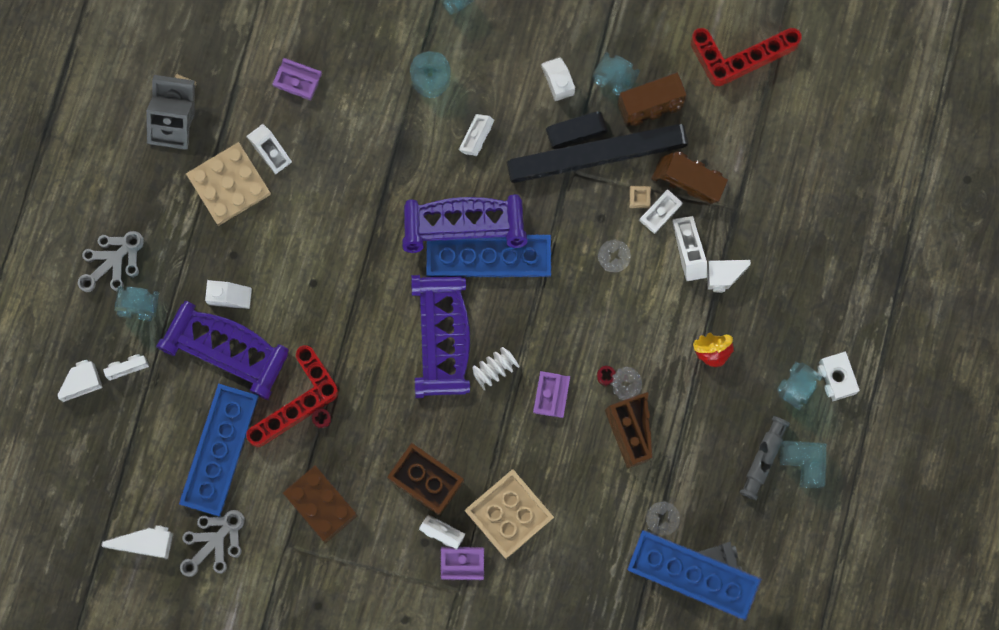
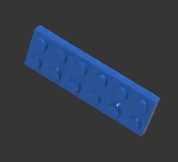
M527 235V244L520 248L508 246L506 237L427 241V277H551V235Z
M218 384L179 502L180 505L215 516H221L247 431L249 430L259 399L258 395Z
M645 530L641 532L627 569L744 620L748 617L762 580Z

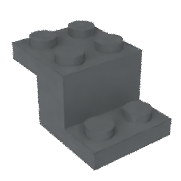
M154 75L152 79V99L147 108V144L187 150L189 147V127L195 115V81Z

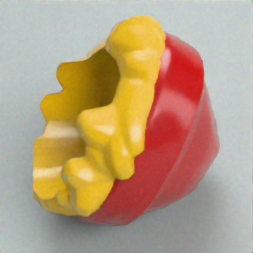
M708 333L706 337L701 335L693 343L698 359L711 367L724 365L734 352L731 335L714 336L712 333Z

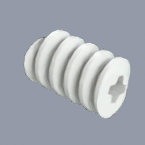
M504 347L500 348L501 355L497 352L493 353L494 359L488 356L486 358L487 364L480 361V369L475 365L472 367L473 374L483 390H485L484 383L492 386V378L497 382L499 381L498 374L506 377V369L512 373L513 364L519 368L513 355Z

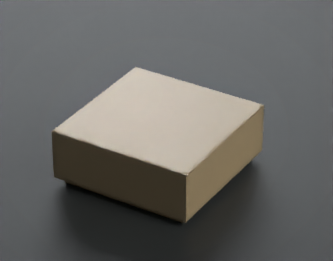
M630 186L629 208H650L651 187Z

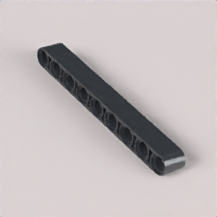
M677 124L508 160L506 164L510 182L518 183L677 150L689 144L684 125Z

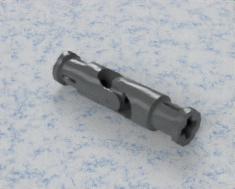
M773 416L770 430L765 433L749 469L745 486L739 492L741 495L752 500H757L758 497L756 495L761 484H764L774 458L783 442V434L786 428L790 426L788 421Z

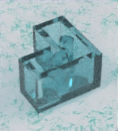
M783 441L780 451V465L801 466L800 487L823 488L825 486L827 444Z

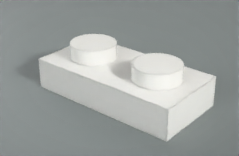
M476 114L459 150L464 154L477 156L487 134L491 130L494 119L490 116Z
M667 189L639 221L655 234L683 203Z
M138 354L129 357L128 361L120 363V361L113 362L108 365V368L103 370L106 378L113 380L147 368L149 364L144 356Z
M430 515L425 518L419 529L427 536L442 541L444 545L455 549L459 547L465 536L461 531Z

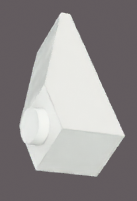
M693 216L673 219L686 281L707 278V261Z
M155 526V529L148 528L104 541L102 546L168 559L173 533L168 532L167 527Z

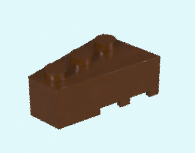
M679 151L660 157L651 180L656 182L658 179L670 183L669 187L675 189L678 186L688 191V195L710 204L719 202L728 179L722 177L723 174L721 172L705 168V164L702 162L692 161L687 158L686 154Z

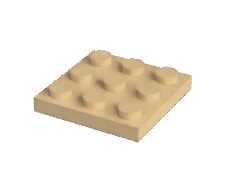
M239 142L186 173L218 226L271 195Z
M513 469L464 510L505 559L554 519V516Z

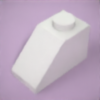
M561 57L541 64L555 101L574 95L575 86L569 70Z
M260 125L247 135L254 148L275 174L292 162L272 132L265 125Z
M750 260L708 261V289H713V292L717 293L725 292V289H729L749 268Z
M207 280L205 301L209 306L250 309L252 288L230 282Z
M84 360L76 363V367L70 369L58 393V398L62 402L103 388L95 364L92 361Z

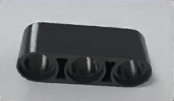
M601 111L556 123L545 129L552 149L592 139L608 132Z

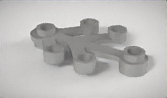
M130 231L124 237L101 235L98 238V244L102 248H108L110 245H120L121 247L117 251H93L92 249L83 251L82 257L86 262H93L94 260L106 261L91 275L84 274L80 276L78 286L82 291L91 292L94 290L96 281L112 267L113 277L110 286L114 291H121L124 287V283L121 280L122 257L127 253L128 265L125 269L127 275L136 277L139 274V269L136 266L137 251L142 248L144 239L136 231ZM102 239H108L107 244H101ZM132 239H137L135 245L130 244ZM91 252L93 256L87 259L86 254ZM131 267L136 268V271L133 274L129 273V269ZM86 281H91L90 287L86 288L84 286ZM116 281L120 282V286L118 288H114L113 286Z
M231 510L224 517H199L197 524L202 529H207L210 526H222V528L218 532L193 533L190 531L184 533L183 541L188 545H192L195 542H208L193 559H186L181 563L180 570L182 574L188 577L194 576L198 572V565L214 548L215 563L213 569L217 573H224L226 571L224 537L229 532L231 546L228 548L229 555L236 558L242 552L239 546L238 530L243 527L245 519L241 512ZM233 517H236L238 519V522L235 525H232L230 523V520ZM202 519L208 520L206 526H201L200 522ZM188 534L193 535V540L191 542L186 541V536ZM233 547H237L239 550L236 555L231 553ZM218 563H223L224 565L221 571H218L216 568ZM189 564H192L194 566L192 572H188L186 570V567Z

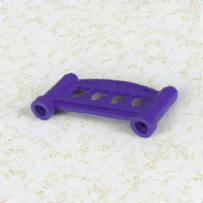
M516 194L510 195L507 201L482 197H458L438 200L424 205H419L416 200L411 199L407 200L404 205L405 237L402 239V247L408 253L420 252L423 249V241L506 237L507 245L510 247L520 248L527 244V233L524 231L522 199ZM488 211H502L503 214L496 223H493L486 215ZM467 212H482L476 224H473L465 215ZM446 213H461L462 216L455 225H452L445 217ZM426 214H440L441 217L434 226H431L424 218Z
M411 275L412 296H420L423 377L415 378V399L430 395H462L470 393V381L464 378L470 352V327L465 303L461 295L462 290H466V279L461 278V276L420 278V275ZM446 297H451L453 299L451 304L453 312L446 313L436 307L435 304ZM447 317H452L454 320L452 324L454 332L448 334L435 325ZM451 337L455 341L452 345L455 348V352L448 354L436 346ZM448 358H453L455 360L453 367L456 369V372L453 375H449L437 366Z
M184 301L164 338L159 340L156 347L171 356H175L178 349H181L253 383L250 392L262 399L269 400L272 394L270 390L289 355V349L279 344L273 348L247 327L221 316L197 312L194 310L196 308L194 304ZM200 322L202 326H208L209 331L194 340L193 324ZM213 331H219L220 335H227L228 340L214 349L212 348L211 334ZM232 340H238L239 344H246L247 347L244 351L231 358L230 342ZM251 348L265 353L263 360L250 367L248 352Z

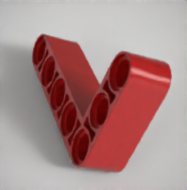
M698 28L692 35L691 47L710 82L715 86H723L793 52L798 48L802 35L798 29L789 28L724 60L710 32L705 28ZM703 37L705 42L699 43L696 41V38ZM787 37H793L796 42H788ZM769 46H776L778 48V51H771L769 49ZM711 54L715 59L708 60L705 55ZM757 54L760 60H753L750 55ZM739 63L742 65V68L736 69L732 64ZM720 71L724 74V77L718 78L714 73Z
M307 345L299 347L296 351V359L314 387L252 426L247 431V440L253 446H264L312 415L315 410L323 408L337 398L338 389L311 347ZM310 352L311 358L308 361L301 360L302 353ZM315 369L323 371L320 378L312 377V372ZM327 386L334 388L333 393L329 396L323 394V389ZM310 397L316 399L313 407L305 406L306 400ZM297 409V417L293 419L288 418V411ZM274 420L280 421V427L277 430L270 429V423ZM255 432H262V439L260 441H252V435Z

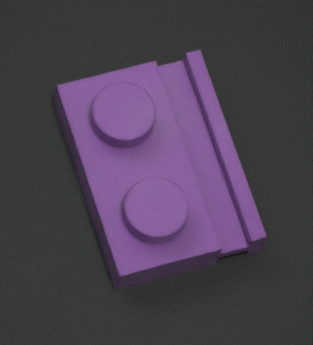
M283 58V62L274 79L273 87L312 100L322 72Z
M540 371L533 413L563 418L570 376Z
M441 547V579L484 580V547H458L457 549Z

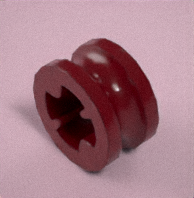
M603 366L598 370L597 380L600 384L608 386L614 382L616 372L612 367ZM601 372H611V380L607 381L606 379L604 381L602 379L603 374Z
M317 409L312 414V421L316 427L326 428L331 423V416L327 410ZM320 413H323L324 416L327 415V419L324 420L323 424H320L319 421L316 422V418L319 417Z

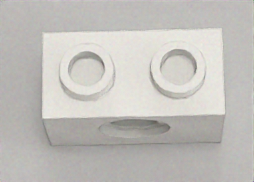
M846 351L821 359L818 372L821 378L824 377L825 392L828 397H831L832 402L855 395L860 391ZM835 372L839 373L842 376V381H834L832 374Z

